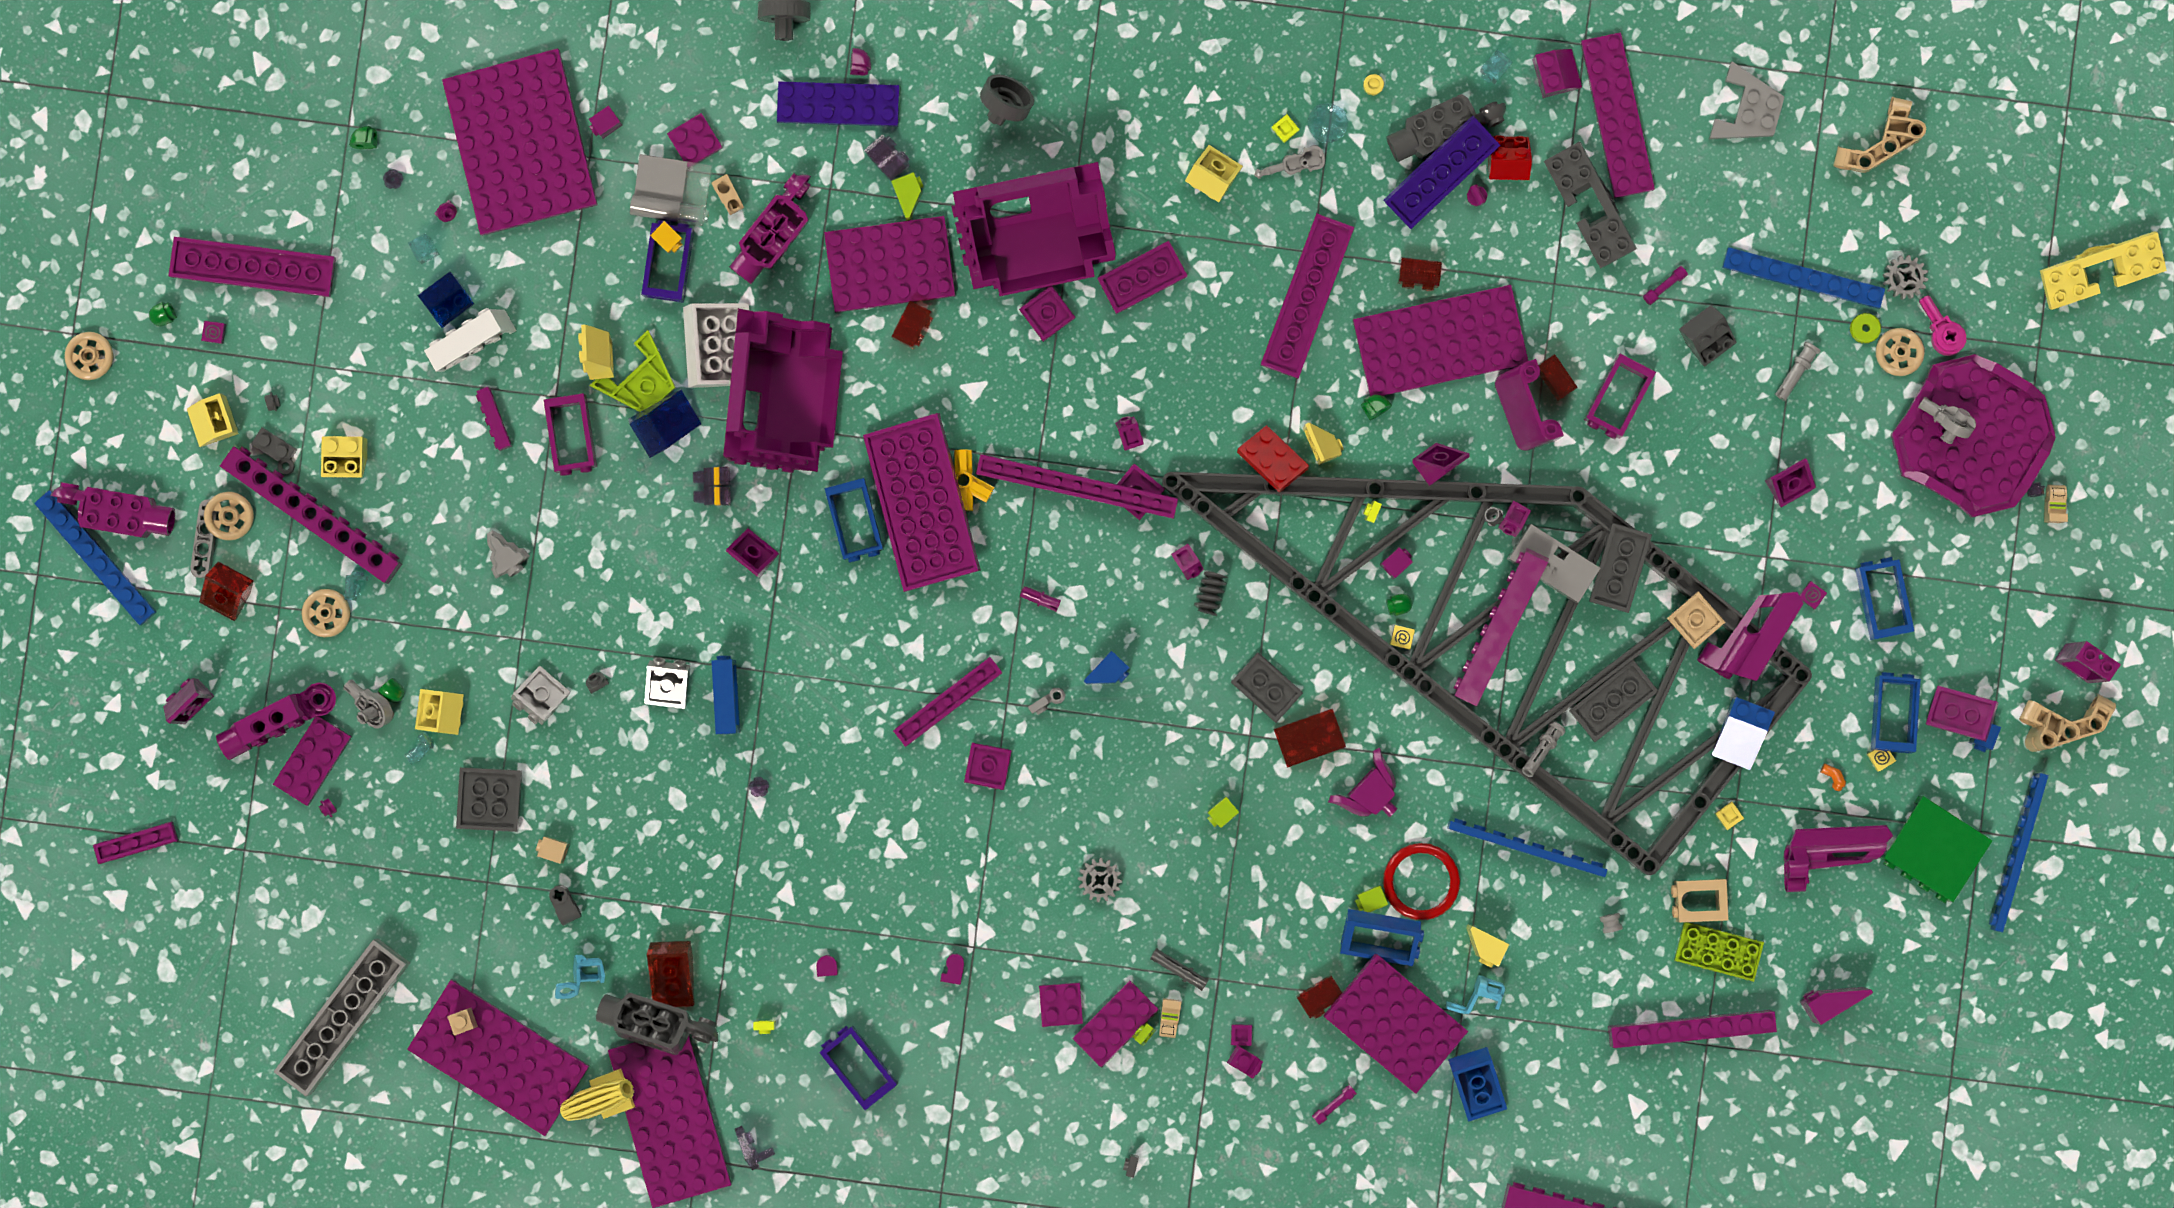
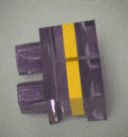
M728 466L703 468L704 471L693 472V483H704V491L693 492V501L695 503H701L706 506H731V489L729 487H712L730 486V468Z

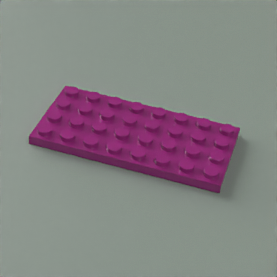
M1511 285L1352 320L1369 396H1386L1513 368L1528 362Z
M940 413L863 435L903 591L907 592L981 571Z
M450 980L407 1048L408 1051L543 1136L548 1134L558 1118L561 1104L571 1097L590 1067L454 980ZM471 1008L478 1027L454 1036L447 1016Z
M690 1035L682 1051L677 1055L636 1042L609 1049L608 1053L613 1071L621 1069L624 1078L628 1079L634 1087L632 1099L635 1107L626 1110L625 1113L652 1208L731 1186V1179Z

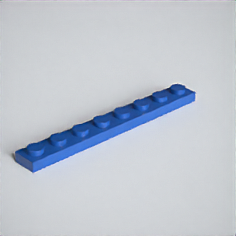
M1729 247L1726 250L1722 266L1724 269L1877 309L1881 308L1885 288Z
M49 490L34 504L139 625H143L156 613L155 609L85 528L80 527L78 520L63 503L57 502L58 497L50 496L53 491Z
M2035 773V776H2032L2030 779V793L2024 799L2023 807H2025V810L2018 820L2019 831L2012 840L2014 848L2006 861V866H2008L2007 872L2001 878V893H1998L1996 896V910L1990 916L1989 924L1991 925V930L1997 932L2004 931L2049 775Z
M1455 818L1454 822L1449 821L1447 829L1598 876L1606 877L1608 869H1604L1602 863L1591 861V864L1583 862L1584 858L1572 854L1571 858L1563 856L1564 852L1557 849H1552V852L1544 850V845L1533 842L1532 846L1524 844L1525 840L1513 836V840L1505 838V833L1494 830L1493 834L1485 832V827L1474 824L1472 828L1466 826V821Z

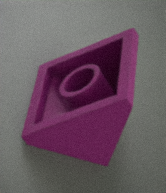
M1435 443L1413 458L1412 463L1430 486L1469 458L1470 453Z
M1806 458L1765 480L1780 507L1816 488Z
M749 528L726 549L727 553L759 578L779 555L776 550Z

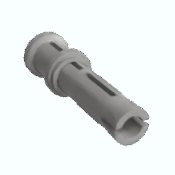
M1805 342L1803 344L1805 347L1799 356L1794 358V366L1778 391L1774 394L1779 399L1787 400L1804 371L1810 369L1811 362L1816 354L1821 352L1820 349L1811 343Z
M1557 722L1549 723L1548 730L1540 737V744L1522 768V772L1526 776L1533 777L1548 752L1557 746L1558 739L1565 734V729Z

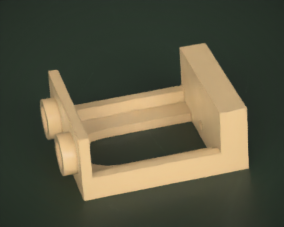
M1726 879L1674 881V885L1671 886L1672 898H1675V906H1672V916L1676 918V922L1729 920ZM1715 890L1716 911L1691 912L1682 906V897L1687 892Z

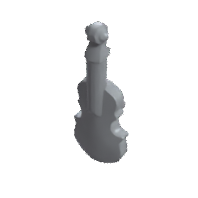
M1312 145L1308 148L1304 147L1302 153L1287 155L1283 158L1282 163L1266 167L1263 170L1256 169L1254 174L1255 177L1260 179L1264 175H1271L1280 171H1285L1289 175L1297 172L1300 173L1302 169H1308L1312 172V170H1318L1324 166L1325 156L1323 150L1317 145Z

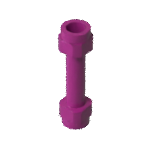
M1679 266L1672 272L1673 275L1654 290H1649L1644 294L1643 299L1648 305L1653 304L1659 299V295L1677 281L1680 282L1688 276L1687 271L1682 266Z
M1350 1085L1342 1089L1343 1093L1322 1110L1318 1109L1312 1115L1319 1125L1327 1120L1326 1117L1347 1099L1350 1101L1357 1094Z

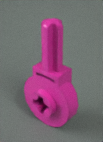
M1929 295L1920 299V305L1932 322L1929 328L1933 332L1931 335L1933 348L1944 356L1957 354L1964 348L1966 343L1965 330L1960 324L1952 322L1948 316L1943 317ZM1946 336H1947V337H1950V336H1951L1953 339H1952V340H1951V339L1946 340L1945 337H1946Z

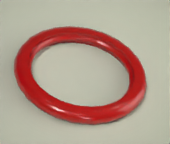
M1416 843L1400 849L1392 856L1384 871L1383 887L1389 903L1397 912L1413 920H1429L1444 914L1451 908L1460 890V875L1455 861L1446 851L1432 844ZM1425 853L1433 855L1442 861L1449 872L1450 888L1448 894L1434 908L1415 910L1403 904L1395 893L1393 878L1396 868L1406 857L1413 854Z

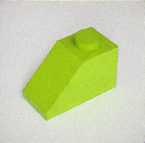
M914 172L891 181L907 221L911 220L922 196L921 188H924L920 176L915 177Z

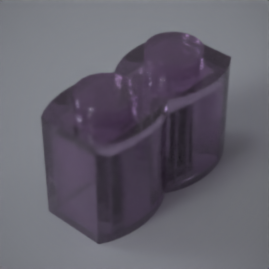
M882 134L864 152L882 173L892 181L910 167L908 163L910 159L903 151L899 153L894 148L896 143L890 136L885 137Z

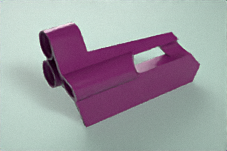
M1798 592L1758 596L1723 647L1719 648L1707 642L1697 661L1713 669L1726 679L1730 680L1733 675H1738L1757 681L1804 604ZM1773 607L1757 633H1749L1747 627L1758 608Z
M1887 825L1796 829L1790 845H1787L1784 850L1785 891L1805 892L1807 884H1809L1808 873L1810 869L1870 863L1872 860L1880 858L1886 851L1887 842L1893 837L1892 832ZM1867 852L1864 856L1834 857L1832 853Z

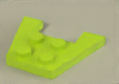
M649 330L634 342V345L647 359L621 384L617 385L611 378L595 379L589 385L646 416L676 389Z

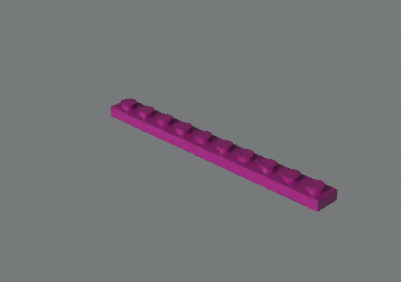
M980 454L976 474L1173 519L1179 499Z

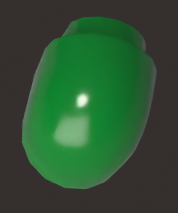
M371 126L359 127L352 133L349 145L355 149L377 148L378 135L376 129L371 128Z
M161 302L153 306L149 311V319L156 326H165L177 318L172 304L169 302Z
M1381 395L1369 396L1361 404L1363 411L1370 421L1385 413L1392 406L1389 400Z
M1406 594L1390 596V599H1386L1389 615L1394 614L1398 616L1406 614L1413 606L1411 598Z
M395 678L388 680L378 690V693L384 696L388 702L397 703L404 697V689Z

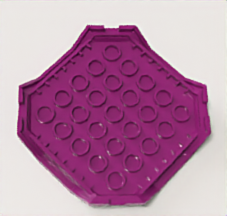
M1976 354L1931 365L1926 380L1902 420L1890 434L1893 447L1897 453V462L1901 476L1925 486L1952 502L1971 518L2015 507L2031 487L2048 458L2056 438L2045 395L2027 380L2000 364ZM1924 397H1927L1939 406H1955L1969 412L1976 421V427L1970 437L1961 438L1956 436L1952 444L1944 442L1941 436L1946 429L1939 422H1934L1932 415L1918 408Z

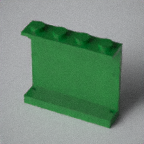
M1918 796L1914 802L1917 805L1886 854L1880 858L1884 860L1883 864L1888 868L1900 870V875L1905 879L1917 881L1919 883L1917 886L1922 890L1934 892L1936 894L1935 898L1939 901L1953 903L1993 840L1926 797Z

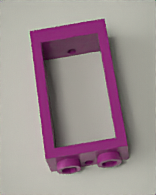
M1621 353L1617 355L1584 418L1587 421V425L1595 430L1600 428L1606 431L1605 435L1612 439L1623 437L1656 372ZM1619 366L1645 379L1620 429L1593 416Z
M582 393L544 399L554 472L560 473V476L572 475V471L580 470V473L591 472L592 468L597 467L587 396ZM580 405L589 461L560 466L552 409Z
M2088 641L2065 644L2055 659L2056 662L2087 683L2110 682L2121 666L2120 663Z

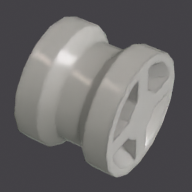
M1619 913L1599 917L1600 922L1604 926L1602 929L1603 933H1611L1623 929L1622 924L1619 922Z

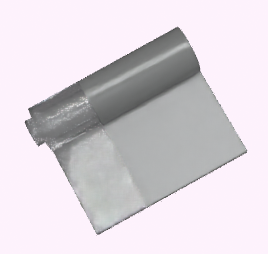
M640 154L635 193L630 204V215L703 226L704 222L707 223L709 218V211L706 210L712 165Z

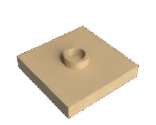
M1699 591L1667 617L1669 622L1693 649L1698 647L1725 623Z

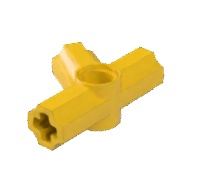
M954 450L957 481L963 475L968 476L970 479L966 486L959 485L965 512L973 511V496L987 503L995 487L973 476L972 450Z

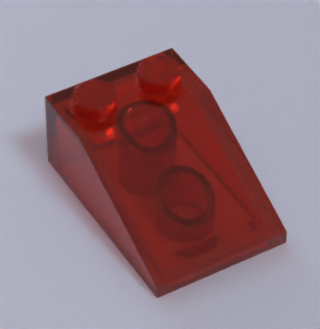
M1333 709L1273 729L1287 768L1346 747Z
M691 941L650 942L647 961L652 1000L673 1007L694 1006Z

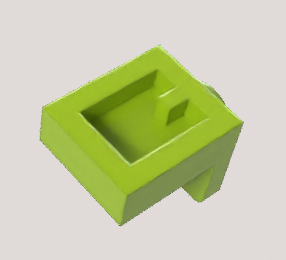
M1146 1023L1139 1027L1133 1038L1140 1045L1144 1046L1156 1029Z

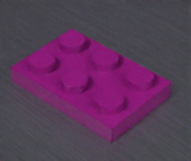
M1937 686L1926 725L1986 742L1998 702Z

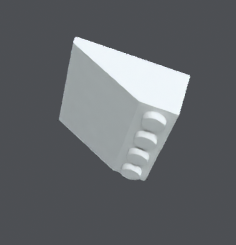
M749 303L690 304L683 307L688 388L730 386L738 308L749 310Z

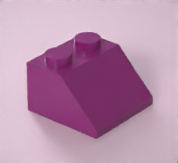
M1572 49L1552 50L1537 54L1532 59L1542 98L1582 88Z

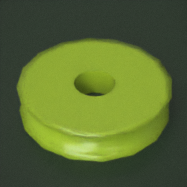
M1862 313L1856 316L1850 324V333L1859 343L1868 344L1879 337L1881 332L1880 321L1870 313ZM1863 325H1867L1869 327L1868 332L1863 331Z

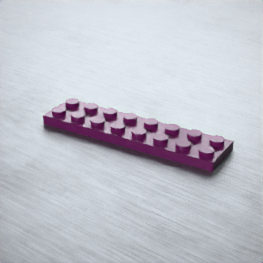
M1621 32L1581 40V48L1614 199L1654 191V183Z
M1316 213L1260 366L1299 379L1353 233V226Z
M174 237L168 277L331 297L336 257Z

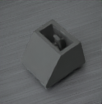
M1712 305L1679 329L1685 343L1704 367L1737 343L1725 316Z

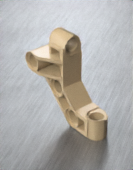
M1892 97L1882 140L1866 151L1851 150L1838 146L1833 166L1839 169L1866 173L1918 143L1926 133V125L1920 120L1908 118L1912 101ZM1911 129H1916L1919 135H1913ZM1893 143L1895 151H1886L1885 144ZM1861 158L1869 159L1870 166L1862 167L1859 160Z
M2097 694L2083 718L2069 721L2045 708L2043 705L2028 700L2019 718L2024 724L2032 726L2026 736L2025 746L2029 751L2037 752L2100 733L2106 728L2111 715L2115 711L2116 703ZM2092 720L2096 723L2095 729L2091 726ZM2066 728L2070 731L2069 738L2065 734Z

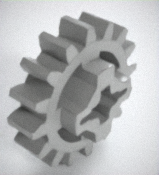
M1908 255L1904 260L1902 256H1899L1897 261L1895 259L1890 261L1892 266L1887 265L1885 267L1888 272L1883 274V277L1887 278L1883 285H1889L1887 292L1893 290L1894 298L1900 295V299L1903 300L1907 295L1909 299H1912L1914 294L1916 296L1921 294L1919 289L1924 290L1926 288L1923 282L1928 281V278L1924 277L1928 270H1922L1924 263L1917 264V257L1911 260V256ZM1899 265H1907L1905 269L1897 268ZM1905 273L1907 274V281H1904L1903 275ZM1906 286L1914 287L1912 290H1903Z
M1102 858L1099 859L1098 863L1094 859H1092L1091 865L1085 863L1087 869H1080L1083 877H1078V880L1083 882L1079 885V888H1085L1083 895L1089 893V900L1097 897V902H1100L1101 897L1108 901V895L1115 897L1113 891H1119L1120 888L1116 885L1117 883H1122V880L1117 879L1121 872H1115L1117 865L1115 864L1111 867L1110 860L1103 863ZM1103 866L1107 869L1102 872L1097 871L1094 867ZM1089 873L1092 876V882L1087 886L1086 876ZM1108 873L1103 880L1105 882L1103 885L1099 883L1092 887L1095 884L1096 875L1102 876ZM1113 874L1114 882L1111 887L1108 884V877ZM1096 888H1101L1105 893L1098 894L1092 891Z

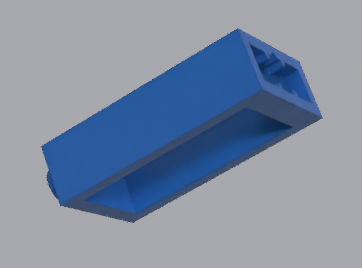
M862 478L824 488L843 559L851 563L861 560L860 556L868 554V557L880 555V551L884 550L865 479ZM862 489L877 546L848 553L833 496Z
M1893 557L1880 559L1881 563L1874 565L1873 561L1860 563L1861 567L1855 568L1870 640L1915 631L1900 560L1893 561ZM1893 566L1905 625L1878 630L1866 571Z
M716 656L717 660H711L715 732L720 735L740 733L736 660L731 659V656Z
M1882 672V675L1875 677L1871 750L1909 754L1916 752L1921 679H1915V675L1902 674V677H1894V673ZM1883 683L1910 686L1907 743L1879 741Z
M1348 909L1341 939L1340 954L1371 959L1376 953L1386 962L1413 966L1414 960L1418 959L1420 954L1418 943L1422 942L1424 937V930H1421V921ZM1354 927L1413 936L1410 951L1352 941Z

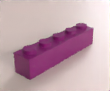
M490 387L477 390L476 398L478 402H481L482 406L480 409L483 414L485 413V422L487 426H490L491 430L489 432L491 437L495 439V442H493L495 448L502 451L512 447Z

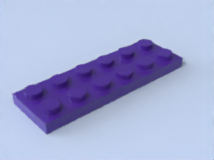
M778 81L777 123L898 127L900 86Z
M1472 116L1383 201L1412 229L1490 156L1500 144Z

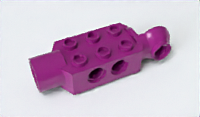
M793 173L784 185L786 189L784 194L775 195L739 241L742 251L729 268L748 283L752 284L764 268L772 270L809 221L806 213L793 201L795 198L800 200L811 186L808 183L811 178L810 175H797Z
M63 482L50 495L58 497L57 502L77 505V501H80L78 508L80 527L148 538L151 533L170 536L174 528L175 509L156 505L154 498L92 487L79 490V485Z
M325 683L311 684L305 691L288 695L235 722L229 729L216 735L217 743L224 756L231 760L251 750L252 747L265 745L269 742L268 738L270 737L278 738L286 734V729L293 727L295 729L304 725V720L308 721L316 716L328 714L336 704L335 692L331 686ZM319 694H323L325 698L322 705H319L316 701ZM281 714H283L282 722L280 721ZM263 723L265 724V729H264V731L262 730V724H263Z

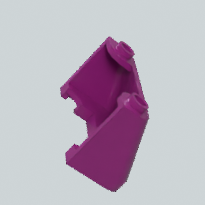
M1536 359L1502 373L1495 380V388L1515 443L1523 451H1529L1557 441L1564 436L1561 426L1556 420L1549 419L1541 422L1528 383L1535 381L1540 375V368Z

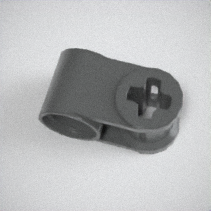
M558 885L551 889L549 897L563 926L582 917L576 902L566 886ZM557 889L559 892H564L563 900L555 897Z

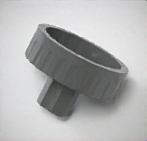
M761 0L758 2V20L775 23V40H793V24L810 21L811 3L808 1Z
M996 74L988 77L980 92L982 103L989 109L988 120L999 126L1003 125L1005 120L1023 121L1034 105V97L1030 90L1019 81L1005 75Z

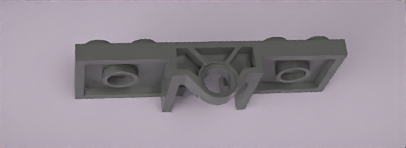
M1580 141L1544 161L1567 207L1578 202L1575 196L1590 188H1593L1606 213L1605 216L1590 224L1587 218L1576 223L1600 269L1637 249L1619 215L1610 191L1597 174Z

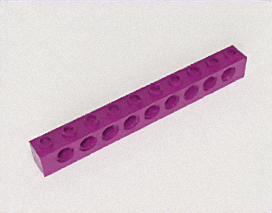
M242 446L240 449L232 447L220 464L221 468L386 584L390 583L402 566V563L398 561L399 557L391 551L387 554L382 550L383 545L374 539L372 542L366 539L367 534L358 528L352 529L349 527L350 522L341 516L337 518L332 515L334 511L328 506L323 505L321 507L315 503L317 499L309 493L304 495L299 491L301 487L292 481L290 483L284 481L283 478L285 476L275 469L273 472L267 469L268 464L260 458L255 460L250 457L251 452ZM245 462H249L251 465L248 472H244L242 469ZM265 473L267 480L265 483L260 484L259 477ZM282 485L283 493L277 496L275 489L277 486ZM294 497H299L300 504L297 507L292 506ZM315 508L317 514L313 519H310L308 512L310 509ZM331 520L333 522V527L331 530L327 531L325 529V523L326 521ZM347 531L350 535L349 540L342 542L341 535ZM361 543L366 545V551L363 554H359L357 550ZM377 555H381L383 559L379 566L374 564V558Z

